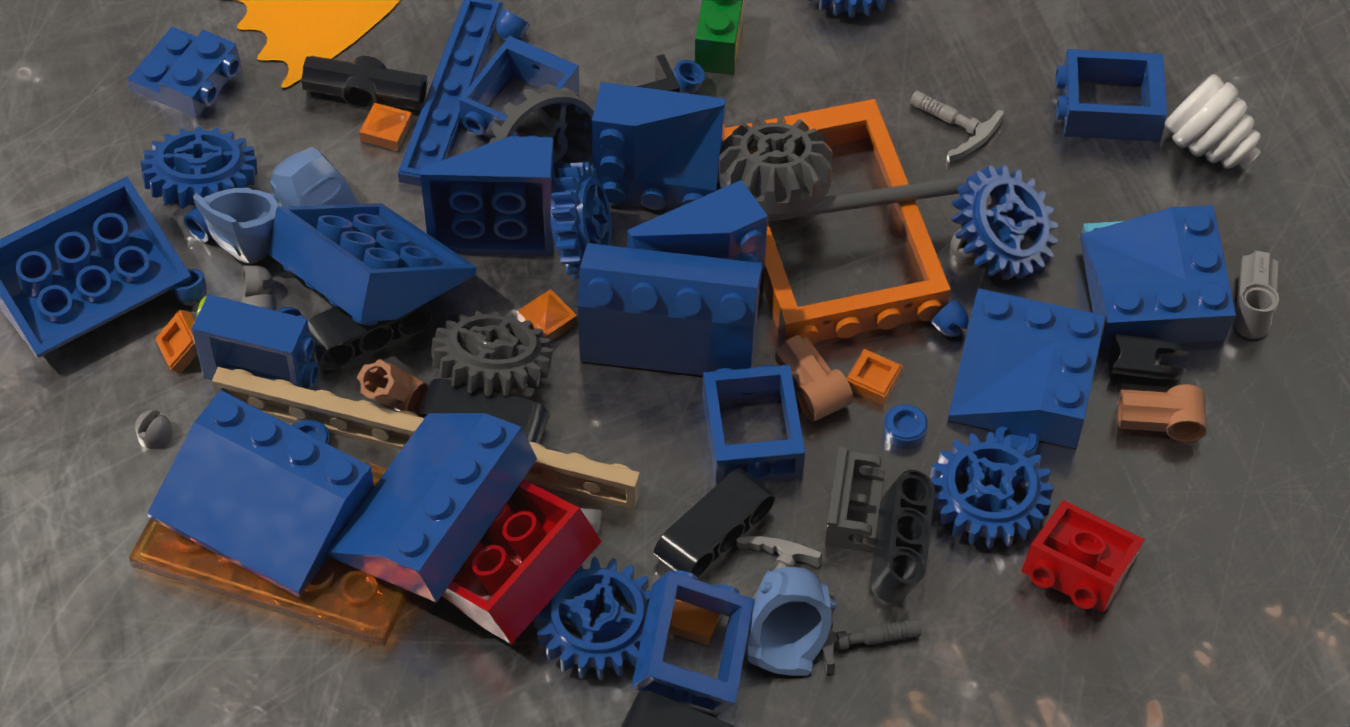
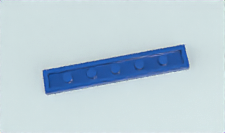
M463 0L398 171V181L400 183L421 186L420 171L422 167L450 158L461 128L459 99L483 69L496 33V22L503 9V2Z

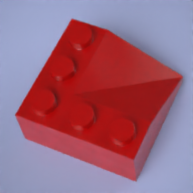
M523 479L441 596L481 627L513 644L602 541L579 507Z

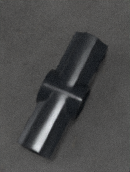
M307 56L303 65L301 84L302 90L341 96L349 105L358 109L368 110L372 108L374 103H382L419 110L423 108L426 100L428 81L427 75L387 69L380 60L371 56L356 57L353 63Z

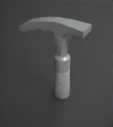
M918 90L914 92L910 100V105L923 111L925 110V112L939 117V119L950 124L956 123L966 128V132L975 135L974 137L970 136L968 141L962 143L958 148L951 149L947 154L948 162L961 159L982 146L994 134L1004 119V111L999 109L984 123H981L980 120L974 117L969 119L961 115L959 110L941 103V101L931 98Z
M761 536L737 538V548L747 550L750 548L757 551L763 549L771 554L779 553L780 555L775 561L777 566L774 570L794 567L795 561L804 562L817 568L822 563V552L792 541Z

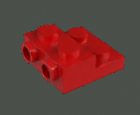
M1062 500L1030 545L1021 572L1028 575L1032 583L1040 588L1052 587L1070 596L1073 603L1082 609L1095 608L1104 613L1118 592L1125 574L1140 553L1145 539Z

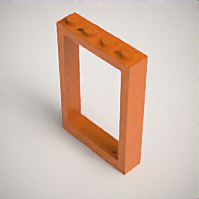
M875 99L783 116L786 124L793 126L798 120H802L809 126V130L815 128L824 136L828 146L869 138L887 186L894 187L909 184ZM777 118L768 119L765 122L766 124L776 123ZM740 125L725 128L724 140ZM757 148L748 151L750 154H753L757 151ZM915 200L894 204L924 281L800 307L796 304L769 224L767 223L763 290L782 345L786 340L797 335L802 338L808 337L810 342L815 344L819 341L838 337L850 338L858 333L876 329L888 330L900 324L919 320L931 321L949 303L951 289Z

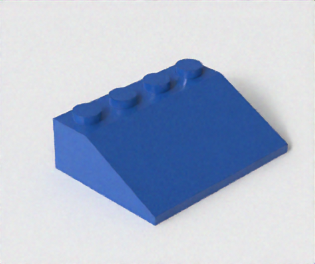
M128 176L0 239V309L37 359L191 280V275Z
M382 203L277 207L268 254L280 262L286 271L294 273L306 282V286L322 293L329 299V303L341 307L352 316L355 322L363 325H376L378 321L397 320L476 274V266Z
M587 243L579 271L578 331L580 361L702 376L703 372H714L722 368L733 370L752 368L762 263Z
M220 390L193 423L147 515L149 519L300 597L329 558L327 550L374 488L372 469L370 465Z
M428 413L327 550L328 556L437 602L537 460L522 427L486 413Z

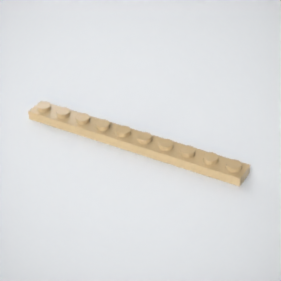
M218 367L212 379L215 396L222 390L281 421L295 424L306 419L316 420L324 424L329 433L399 451L402 450L424 420V418L410 411L403 410L397 412L378 407L370 401H353L337 397L326 390L313 391L297 387L286 380L277 379L273 381L257 377L242 369L229 370ZM529 442L537 460L524 477V480L534 485L635 510L640 496V472L633 471L622 464L613 463L609 465L589 460L584 455L578 453L565 454L546 449L538 443Z

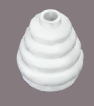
M1215 74L1205 79L1165 121V127L1174 134L1173 141L1180 148L1188 147L1190 152L1197 157L1205 155L1211 163L1220 161L1226 169H1231L1237 164L1245 169L1261 153L1256 147L1260 142L1261 134L1253 129L1255 121L1252 116L1246 113L1248 110L1247 103L1237 97L1239 95L1237 87L1230 82L1224 84L1222 79Z

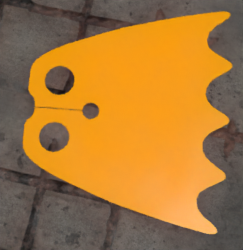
M235 0L247 6V13L238 23L237 29L257 30L266 35L267 42L258 54L257 59L260 61H283L288 65V74L281 84V88L284 89L302 79L303 65L307 56L332 59L383 19L400 0Z

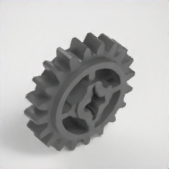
M476 311L475 316L471 317L460 314L458 323L446 320L445 328L436 329V338L432 339L433 368L440 369L439 377H452L451 385L453 387L463 383L468 384L467 392L469 393L474 392L477 388H483L486 396H490L493 391L509 396V391L515 389L525 393L526 384L538 387L540 378L548 377L553 349H550L551 340L543 338L542 329L531 330V321L520 322L515 320L516 316L513 314L508 317L501 316L496 311L485 315Z

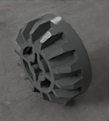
M546 84L539 87L538 93L532 89L520 93L523 102L519 106L508 102L503 107L508 115L507 119L504 122L495 120L491 130L496 137L492 138L489 144L513 136L515 131L518 137H553L555 178H559L558 169L564 168L565 163L590 162L591 166L593 164L592 117L594 111L573 91L566 87L558 89L552 84Z
M778 116L776 123L767 124L763 117H758L752 123V127L743 123L723 141L721 155H719V183L721 188H724L742 180L766 214L799 212L817 204L828 193L832 182V149L826 144L824 136L815 128L809 130V126L802 120H798L792 126L786 124L783 116ZM757 148V151L753 154H750L748 151Z

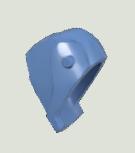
M314 147L285 158L275 167L272 178L269 180L273 191L271 195L278 202L279 207L359 204L350 185L343 176Z
M232 188L218 191L204 198L197 193L193 195L196 207L202 214L209 233L219 246L239 261L250 265L269 256L268 252L276 209L279 207L278 202L271 194L250 188Z
M784 567L773 571L768 570L759 585L754 599L747 637L748 662L777 674L808 676L812 672L813 660L819 654L828 638L832 625V611L837 608V600L831 599L829 596L828 585L820 582L813 572L805 568Z

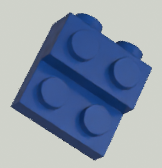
M172 26L128 77L129 89L194 118H198L207 106L214 103L218 92L229 79L234 78L238 73L241 60L237 43L206 30H202L198 36H194Z

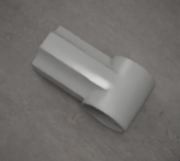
M1255 250L1252 254L1242 256L1240 261L1237 308L1233 327L1239 334L1250 339H1259L1269 333L1279 303V295L1277 293L1279 261L1273 259L1269 252Z

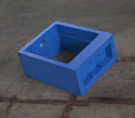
M509 36L459 99L461 126L467 128L473 134L483 135L490 139L495 138L496 136L491 130L494 121L504 122L508 116L488 106L511 76L537 88L546 84H552L558 89L566 87L577 95L580 92L579 65Z
M1067 49L1064 65H1057L1055 75V88L1062 89V96H1058L1056 118L1057 120H1063L1064 137L1161 141L1167 119L1163 54ZM1078 81L1141 84L1142 106L1079 103Z
M207 295L191 328L204 379L212 380L217 368L221 367L229 370H246L254 376L273 381L277 379L286 380L297 387L305 389L315 386L319 376L320 365L315 362V339L310 335L307 318Z
M766 364L758 368L736 370L722 368L714 372H703L702 397L715 485L737 468H742L757 481L803 477L805 448L791 366ZM781 395L788 439L725 445L719 401Z
M680 570L668 571L651 588L631 689L651 691L688 707L714 715H719L734 705L754 599L741 595L738 589L729 585L720 584L714 586L699 581L690 572ZM675 599L729 617L717 679L663 662Z

